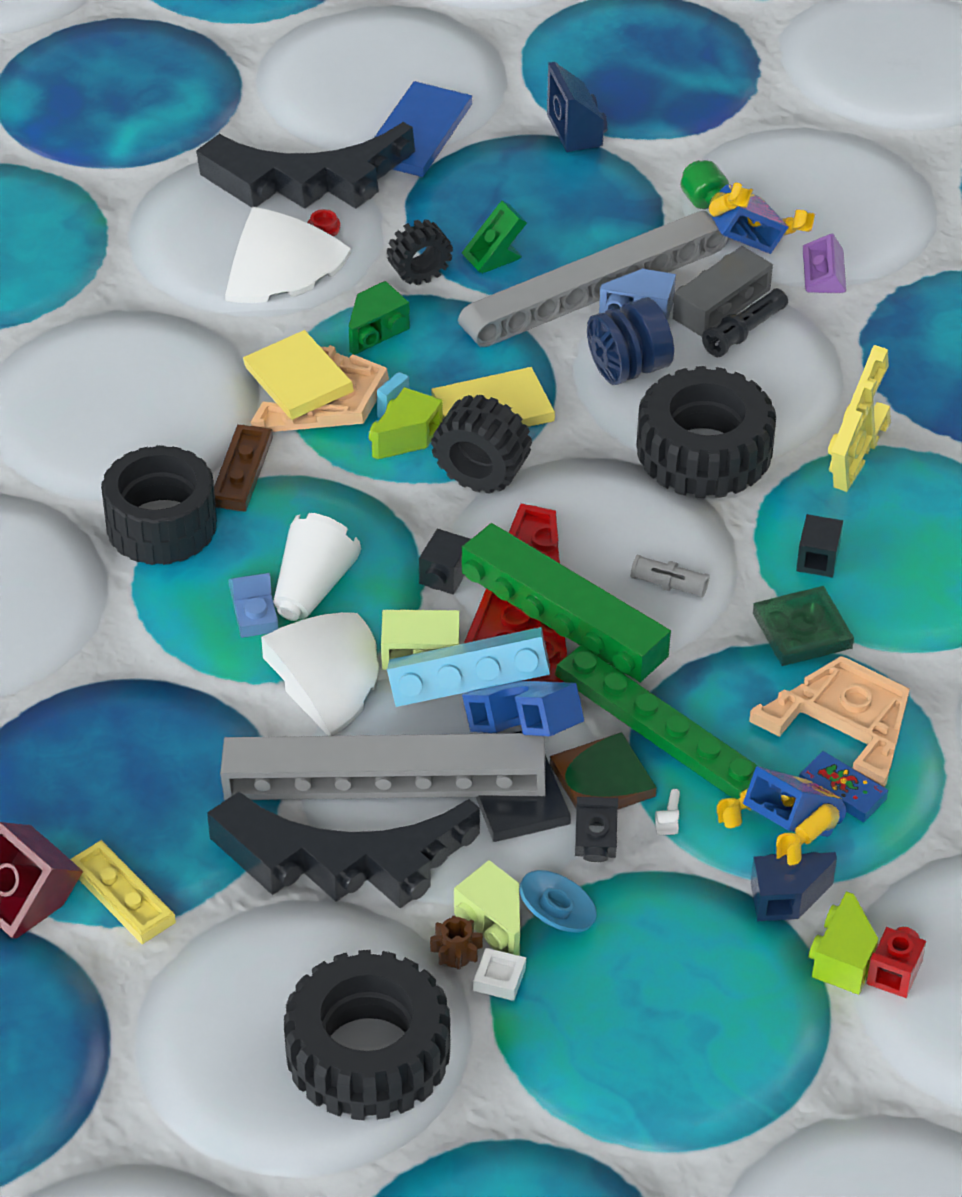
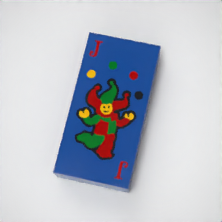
M822 751L799 774L800 778L810 780L841 797L846 806V812L863 823L887 800L888 790L825 751Z

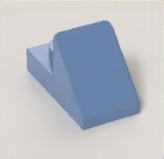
M270 573L229 579V587L241 638L268 634L277 630L278 620L271 595Z

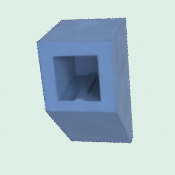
M640 269L602 284L600 288L599 313H605L607 310L615 308L620 311L624 304L649 297L658 304L668 321L673 306L676 274Z

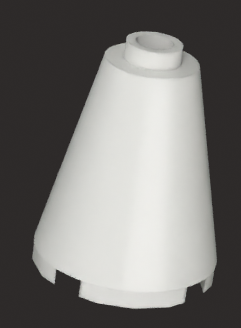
M309 513L306 519H300V515L295 516L289 528L273 601L278 613L285 619L291 621L306 619L358 559L361 552L360 541L357 537L352 541L346 535L348 528L330 517L316 513Z

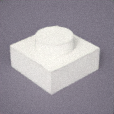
M485 948L473 980V991L514 1001L526 969V958Z

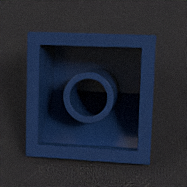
M549 62L547 116L565 151L572 152L603 146L604 132H607L608 124L605 114L600 113L595 95L589 93L583 81L556 62Z

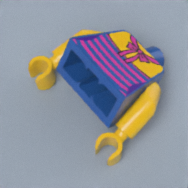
M737 182L733 186L730 184L725 185L719 193L713 196L709 205V213L723 236L769 254L773 252L784 235L792 234L796 230L810 232L815 218L814 213H807L805 210L796 209L794 218L787 217L781 219L764 199L752 194L753 189L742 188V184Z
M759 766L755 768L748 789L739 794V799H722L717 805L718 822H724L726 828L740 826L742 824L741 810L747 808L748 810L758 812L786 830L795 832L796 834H780L776 841L777 859L787 854L788 865H795L801 861V845L803 843L810 844L818 836L829 837L834 827L840 824L846 815V806L842 798L810 780Z

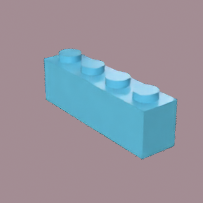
M542 627L389 659L387 672L395 706L399 707L550 675V663Z

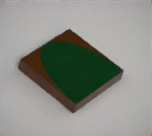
M622 732L550 756V766L575 808L577 806V797L618 798V809L656 797L657 787Z

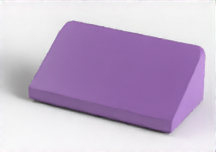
M834 234L826 235L803 245L806 291L811 293L846 292L844 251Z

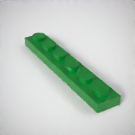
M582 645L557 664L555 676L564 682L576 683L578 692L730 797L739 799V794L748 789L755 768L758 765Z

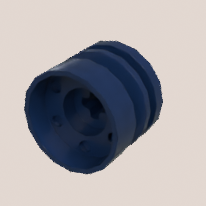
M649 297L624 304L620 311L615 308L607 310L605 313L592 315L587 322V339L592 358L598 371L611 385H618L626 382V380L638 378L641 372L644 374L652 373L669 367L674 360V342L669 323L658 304Z

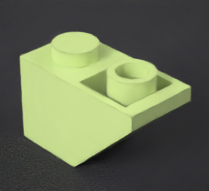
M488 860L454 888V914L456 917L464 918L467 921L474 920V930L482 933L487 943L494 950L520 956L519 883Z

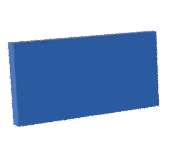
M413 81L375 135V137L382 135L402 122L413 127L415 152L392 170L424 177L472 106V95Z

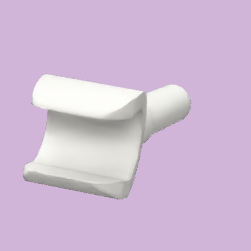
M678 789L671 790L667 810L656 811L655 813L657 835L678 834V803L680 798V791Z

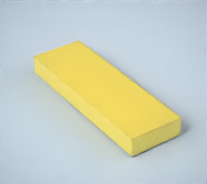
M102 840L70 859L83 870L79 878L81 883L142 945L176 923L175 914Z

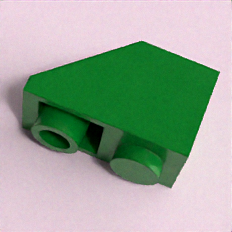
M386 281L368 288L356 296L349 322V352L353 355L410 329L409 302Z

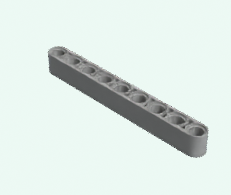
M698 211L475 301L461 311L458 322L479 346H491L600 301V288L606 282L640 269L671 272L717 253L726 245L728 237L720 233L715 221L707 211Z

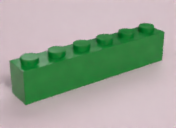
M490 523L462 546V574L470 581L490 590L501 600L508 601L524 611L529 617L537 619L552 628L560 636L568 638L579 646L582 645L605 662L614 666L621 673L627 674L641 683L669 657L670 629L495 524Z

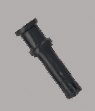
M774 288L769 294L750 305L738 315L729 314L722 319L721 324L716 328L709 327L702 334V343L707 352L712 356L722 357L728 352L730 346L741 344L747 339L750 330L788 305L787 295L781 289Z

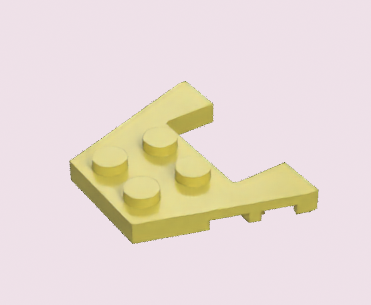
M876 345L873 346L851 403L844 413L839 433L833 435L828 447V454H831L832 459L829 471L833 473L834 488L848 492L865 465L866 460L863 459L865 453L868 454L870 448L875 449L877 446L879 431L886 432L891 423L890 406L880 402H876L874 406L873 401L874 395L889 367L888 349Z

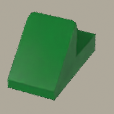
M501 200L462 251V254L482 274L517 261L522 256L511 243L527 222L510 204Z

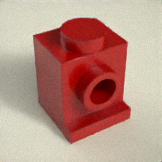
M901 926L896 930L886 927L875 953L873 952L870 959L866 984L907 998L923 961L926 940L920 939L918 933L909 927ZM882 968L902 975V977L882 970Z

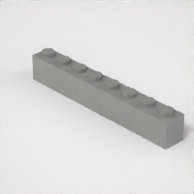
M523 733L224 737L220 772L224 800H227L238 791L250 800L478 797V795L545 796V736L523 735Z

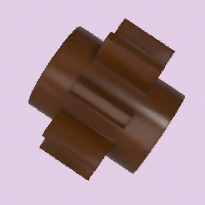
M455 915L443 923L437 922L435 924V936L430 937V952L439 954V965L446 964L449 967L457 968V970L466 966L470 961L476 963L478 961V949L483 948V934L474 932V920L467 921Z

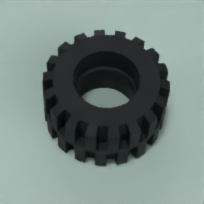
M471 395L464 396L462 400L459 399L454 403L434 432V436L431 439V445L434 447L432 454L433 457L438 459L437 464L440 469H444L447 472L446 475L451 480L455 479L458 481L460 486L464 488L466 486L470 487L472 491L479 493L481 490L485 493H493L495 490L502 491L506 486L510 485L530 454L532 438L528 436L529 428L527 425L522 424L521 421L523 419L518 413H513L511 411L512 408L507 404H500L498 399L492 397L486 399L484 395H476L475 398Z

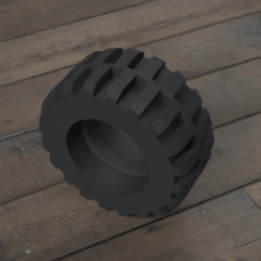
M696 366L695 370L688 371L687 368L677 370L673 376L667 374L658 380V384L654 383L645 392V396L639 404L636 443L639 461L653 479L657 477V482L667 489L672 487L676 493L684 496L690 493L695 494V498L706 499V495H715V498L726 497L729 492L734 494L742 492L746 489L747 484L752 486L761 479V475L766 473L770 466L776 428V411L772 406L771 399L765 391L761 392L762 388L753 380L748 382L743 374L736 371L734 374L728 373L725 368L716 367V370L706 369V366ZM704 428L717 430L724 434L701 435L688 430Z
M358 950V955L348 956L347 952L334 956V961L329 964L323 961L312 968V976L304 975L295 985L296 992L294 991L289 995L286 1003V1014L284 1015L286 1061L288 1070L292 1072V1079L298 1090L306 1091V1098L314 1105L320 1107L324 1103L329 1113L340 1117L342 1113L351 1114V1119L364 1121L365 1116L376 1115L377 1120L390 1118V1112L398 1110L402 1114L413 1109L416 1099L420 1102L425 1101L433 1093V1085L437 1086L443 1080L446 1074V1065L449 1064L450 1008L447 1007V997L443 988L438 985L436 986V979L425 969L419 972V964L406 957L403 961L398 960L395 953L382 951V955L371 954V950ZM359 1019L384 1020L396 1025L405 1033L395 1043L370 1051L350 1049L337 1043L330 1037L341 1026Z

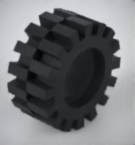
M424 219L423 223L420 220H414V226L412 227L409 223L403 226L405 231L401 233L397 230L395 232L397 239H390L388 244L391 248H387V255L389 256L387 259L406 283L412 284L414 282L415 285H421L422 279L425 283L431 282L430 277L432 275L438 278L441 275L439 270H446L448 268V264L445 261H451L453 257L450 253L453 252L451 242L438 225L434 222L431 223L429 220ZM427 247L422 254L413 258L420 249Z

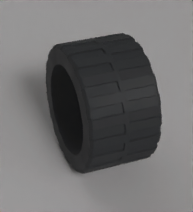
M147 446L124 454L122 458L114 461L111 464L112 466L106 470L101 484L106 531L109 536V542L121 555L129 557L130 560L151 565L172 564V562H181L192 555L198 554L211 542L217 528L214 480L211 469L195 453L174 446ZM158 500L180 502V504L166 509L152 510L139 507L145 503Z

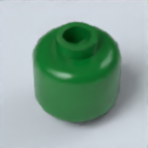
M698 160L685 168L680 185L683 193L696 208L709 209L713 196L719 193L725 185L729 184V181L714 162Z

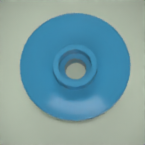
M544 870L532 871L523 877L519 886L521 898L528 909L542 922L567 932H583L591 928L596 920V908L591 898L580 886L560 874Z

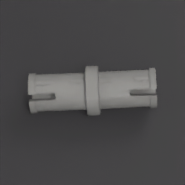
M636 555L631 568V578H638L662 585L663 590L670 591L673 588L698 595L702 598L706 593L709 583V574H702L678 567V563L669 561L666 564Z

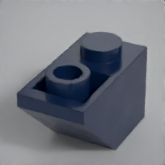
M809 852L802 854L801 861L795 865L787 864V855H783L779 859H777L776 854L753 856L751 888L757 921L799 919L833 885L837 861L836 852Z

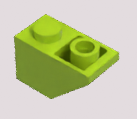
M404 387L396 399L389 401L381 419L375 421L370 428L369 441H372V457L382 459L427 448L431 443L434 432L443 421L442 400Z
M846 891L839 906L832 904L824 924V928H827L824 936L817 934L814 938L809 958L814 960L813 978L860 995L868 977L870 959L873 952L875 953L879 939L855 895Z

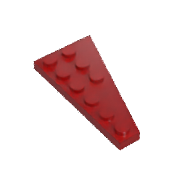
M520 503L509 533L560 563L556 510ZM485 589L464 643L542 627L550 663V675L522 681L564 682L555 676L557 664L567 657L565 637L560 636L552 628L537 619L529 617L521 609L508 601L501 600L493 592Z

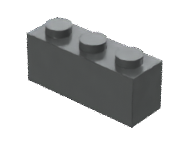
M744 246L739 247L732 253L725 255L708 270L702 271L699 276L685 286L683 285L677 289L673 296V319L702 337L706 329L709 327L716 328L721 324L724 317L729 314H738L770 291L773 264Z

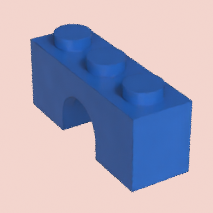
M517 681L462 694L470 732L497 734L508 728L521 725L523 735L553 736L584 722L581 699L576 683Z

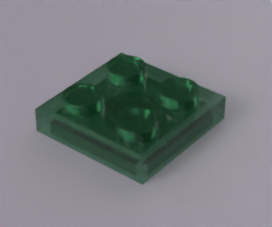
M824 586L753 603L752 614L781 666L853 649L854 637Z

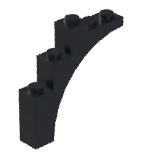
M402 122L386 133L368 141L332 151L317 153L266 151L237 143L218 134L197 149L196 154L201 176L251 208L259 206L278 192L305 209L329 192L356 209L379 192L378 179L409 158L415 152L413 127Z
M239 791L207 812L210 839L272 895L283 887L294 884L304 873L336 902L348 893L357 891L368 880L399 908H402L411 900L421 898L428 888L431 887V869L441 866L448 856L462 846L470 845L480 834V808L470 799L441 815L417 824L383 831L346 832L311 827L276 815L260 807Z

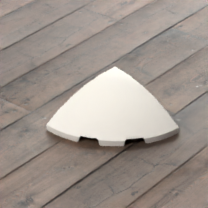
M252 207L234 257L225 301L262 303L268 302L270 295L287 292L291 297L306 293L314 289L315 281L327 274L333 277L347 262L351 254V248L332 235L297 218L267 209Z
M341 612L319 615L281 627L261 637L263 659L285 681V691L328 736H335L344 730L362 713L364 700L370 690H375L378 681L379 663L377 661L376 641L366 622L358 613Z

